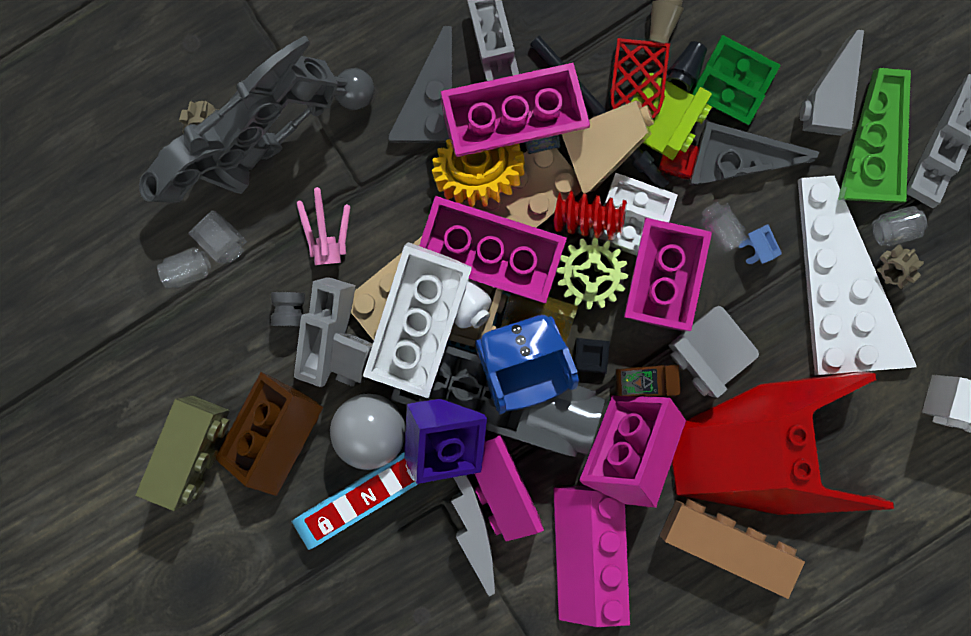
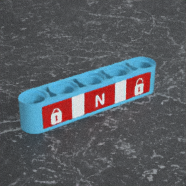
M405 452L398 455L387 465L373 470L292 520V524L307 549L310 550L418 485L404 458Z

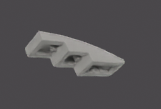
M467 0L485 80L490 81L518 75L515 51L502 0Z
M971 74L964 78L948 105L907 185V194L931 208H935L941 203L951 177L959 172L967 150L971 145Z
M469 475L453 477L461 492L454 495L451 502L465 525L463 529L457 531L456 538L487 594L491 596L495 594L492 549L485 517Z

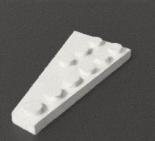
M835 176L799 179L798 189L814 375L917 367L845 200H838L840 188Z

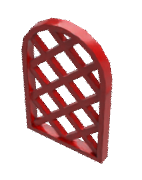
M617 38L612 88L610 90L612 110L624 103H631L629 99L638 93L645 101L641 104L642 107L648 105L654 112L652 115L654 120L660 113L665 99L664 93L670 43L664 44ZM626 45H636L638 47L630 51ZM621 47L627 55L618 61L619 49ZM648 47H656L661 49L657 51L655 54H653ZM643 48L650 58L640 64L634 55ZM665 51L663 66L657 57ZM630 58L637 68L628 74L621 65ZM654 61L660 70L650 76L644 67ZM618 68V70L623 74L624 78H622L619 82L616 83V75ZM639 71L647 78L640 86L631 78ZM663 73L662 86L660 88L654 79ZM626 81L634 88L627 96L618 88ZM651 83L658 92L648 99L642 89ZM614 91L622 99L616 104L614 102ZM660 96V103L657 109L652 101Z

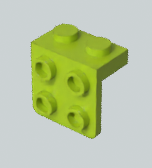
M658 76L654 80L661 88L662 78ZM666 81L665 99L660 113L654 118V125L649 126L652 134L643 144L674 160L679 150L686 153L696 135L690 132L695 122L702 124L711 110L712 106L708 105L707 102L712 93L700 87L694 96ZM651 83L642 89L648 99L658 92ZM638 93L634 95L631 101L637 100L641 104L645 102ZM660 96L652 101L657 109L660 103ZM648 106V108H649V110H650V112H651V115H653L654 112H653V111L651 110V108Z

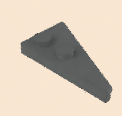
M443 26L389 134L390 143H446V140L449 139L441 105V91L452 89V26Z
M707 121L703 128L689 185L694 186L814 162L818 158L819 152Z

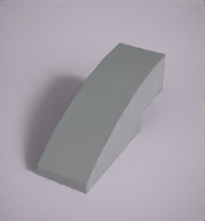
M330 277L313 281L309 313L301 315L294 378L319 387L325 386L331 373L330 361L333 338L335 333L346 332L356 285Z

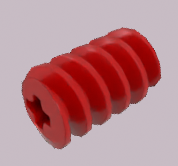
M573 191L569 192L565 200H562L561 192H559L554 214L555 231L561 232L565 224H567L568 233L574 234L580 226L581 235L587 237L593 228L595 238L600 239L606 230L608 240L613 241L618 232L620 236L622 235L627 200L623 199L620 206L615 208L614 200L611 197L606 205L602 206L600 196L596 195L592 204H588L586 193L582 194L579 202H575Z

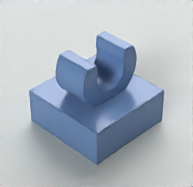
M768 224L748 234L749 238L742 240L738 244L739 248L751 245L755 249V255L746 260L747 264H753L758 260L763 264L782 254Z

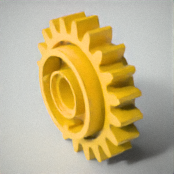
M447 139L448 149L438 148L439 157L432 160L434 164L432 173L438 191L444 192L445 199L448 200L454 197L455 202L460 204L465 199H468L469 207H473L477 200H481L482 205L486 207L488 205V198H493L498 203L501 202L500 193L512 195L511 185L520 186L519 176L525 175L523 151L520 150L519 143L456 157L450 139Z

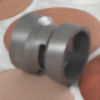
M272 292L271 303L275 306V309L271 315V326H300L301 315H303L300 306L305 303V293Z

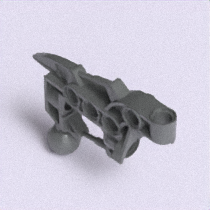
M307 36L299 38L272 55L245 80L239 82L236 86L237 92L221 109L215 110L197 126L195 124L186 126L182 136L173 140L159 152L158 157L140 178L139 191L141 197L147 202L178 203L199 179L242 194L249 186V170H252L261 159L267 160L282 150L281 143L297 129V126L310 114L314 117L319 116L324 112L325 108H330L334 96L342 107L349 110H359L369 105L375 93L371 76L358 68L345 69L337 77L334 76L325 60L302 56L310 45V41ZM288 103L307 105V109L294 121H290L276 135L274 133H267Z

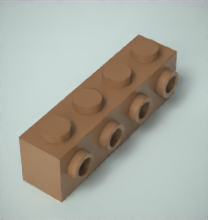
M687 499L685 504L678 500L675 501L660 534V537L666 543L789 599L805 564V561L796 556L797 549L780 541L774 546L765 541L767 535L750 527L744 532L734 527L736 524L735 520L720 513L714 518L704 513L705 506L690 499Z

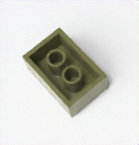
M196 396L175 399L135 496L172 511L188 505L193 499L197 500L205 485V481L201 480L205 469H210L216 459L217 450H214L218 437L223 438L229 427L230 420L226 419L229 410Z

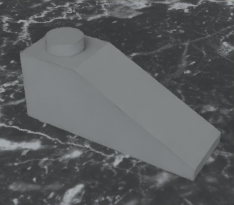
M864 30L855 31L845 40L806 98V101H803L800 108V120L804 121L802 131L842 136L852 130Z
M335 333L332 342L330 371L337 374L336 380L350 386H354L356 382H365L366 377H363V373L373 343L351 334Z

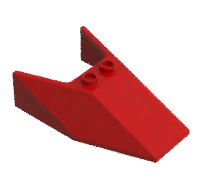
M850 372L759 384L687 419L672 460L676 494L777 515L894 509L893 502L876 495L862 496L825 488L821 482L814 433L813 414L818 408L875 381L876 373Z

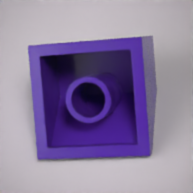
M442 399L407 404L404 458L416 484L475 474L482 471L487 423L485 414Z

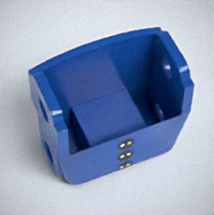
M538 315L486 332L481 339L475 341L476 349L486 375L488 388L499 414L535 406L559 396L568 389H577L579 383L577 369L552 316Z

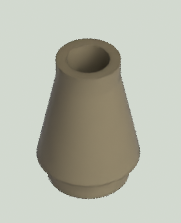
M683 0L652 1L651 29L648 41L664 44L669 42V38L684 10L681 7Z

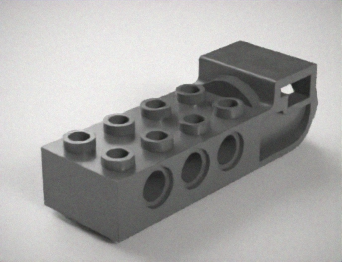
M448 345L445 347L429 398L394 387L391 400L406 405L442 399L485 414L487 418L486 430L574 457H577L578 453L588 456L605 402L604 398L595 396L596 391L577 386V389H568L559 396L541 404L499 414L489 391L479 355Z

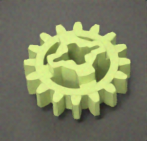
M595 237L590 245H587L584 239H580L579 249L569 245L567 249L570 256L561 255L560 261L565 265L556 270V273L563 275V279L557 282V286L567 287L563 297L566 298L573 295L575 297L574 306H578L581 301H585V306L588 310L592 308L593 302H597L599 308L605 307V298L615 302L617 299L613 292H623L625 290L619 282L628 278V274L622 273L620 269L627 265V261L618 262L616 257L621 251L620 249L613 252L609 251L610 241H606L602 246H599L598 239ZM587 252L586 262L581 266L572 265L577 256ZM601 254L609 260L612 268H607L601 262ZM593 265L594 271L606 275L596 277L592 283L589 282V276L577 272L585 271ZM571 279H577L581 283L583 293L573 286ZM602 282H612L604 293L596 295L598 286Z

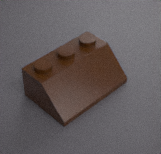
M260 372L215 460L245 487L277 496L282 485L287 480L295 460L301 453L313 426L318 421L323 406L304 393Z

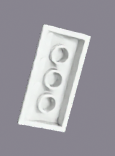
M409 242L404 245L363 377L429 398L472 270L471 266Z

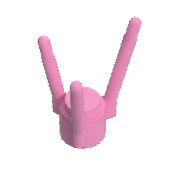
M316 187L314 188L319 238L314 239L303 202L297 201L296 203L308 241L310 257H314L315 265L341 263L340 255L346 254L345 242L350 205L346 204L344 206L338 243H336L335 237H327L321 190Z

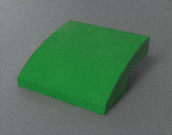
M721 35L698 79L697 86L694 87L691 94L695 96L699 88L702 87L712 93L707 104L750 125L781 65Z

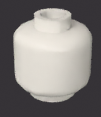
M468 279L454 321L459 328H468L470 326L478 328L490 317L488 310L492 300L476 281Z

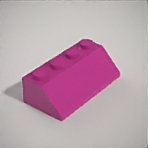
M574 62L441 91L443 115L456 157L590 128Z
M435 196L419 246L471 266L470 280L546 304L567 238Z
M586 485L553 487L558 619L593 627L630 626L625 504Z

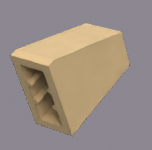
M633 101L589 119L590 128L562 134L583 193L595 191L652 134L649 126L654 125V121L647 105L642 107L639 101Z

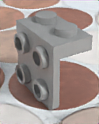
M721 306L712 308L692 325L691 331L683 332L668 344L673 351L670 354L672 359L682 370L688 369L694 377L692 383L703 396L708 394L715 398H718L728 390L725 387L727 382L759 356L756 347Z

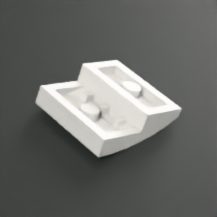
M615 173L603 206L606 205L611 197L614 200L615 208L620 206L623 199L627 200V208L622 235L620 236L618 232L615 239L610 241V246L637 256L645 218L669 222L678 195ZM606 230L601 238L598 239V242L603 244L609 241Z

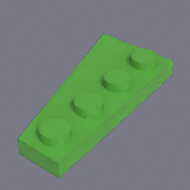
M878 68L873 71L838 200L885 203L906 202L911 70Z

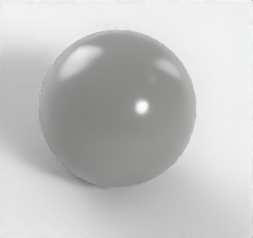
M360 394L348 399L337 409L331 421L330 438L335 452L348 465L358 469L371 470L387 465L397 457L405 442L406 424L402 413L393 402L380 395Z

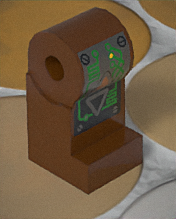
M677 364L615 369L617 396L680 395L679 365Z

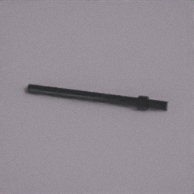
M540 36L531 42L532 48L549 67L565 64ZM578 79L584 104L594 117L606 113V109ZM638 147L630 155V158L633 160L632 165L639 173L644 172L656 187L663 189L670 183L653 163L655 159L647 150L643 152Z

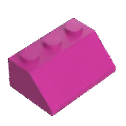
M645 218L624 317L678 331H691L712 232Z
M612 396L580 477V482L624 504L656 508L686 422L671 398Z
M494 432L485 436L482 471L475 473L479 485L474 488L481 504L488 503L493 513L488 519L496 536L502 533L505 541H510L544 531L539 514L502 435Z

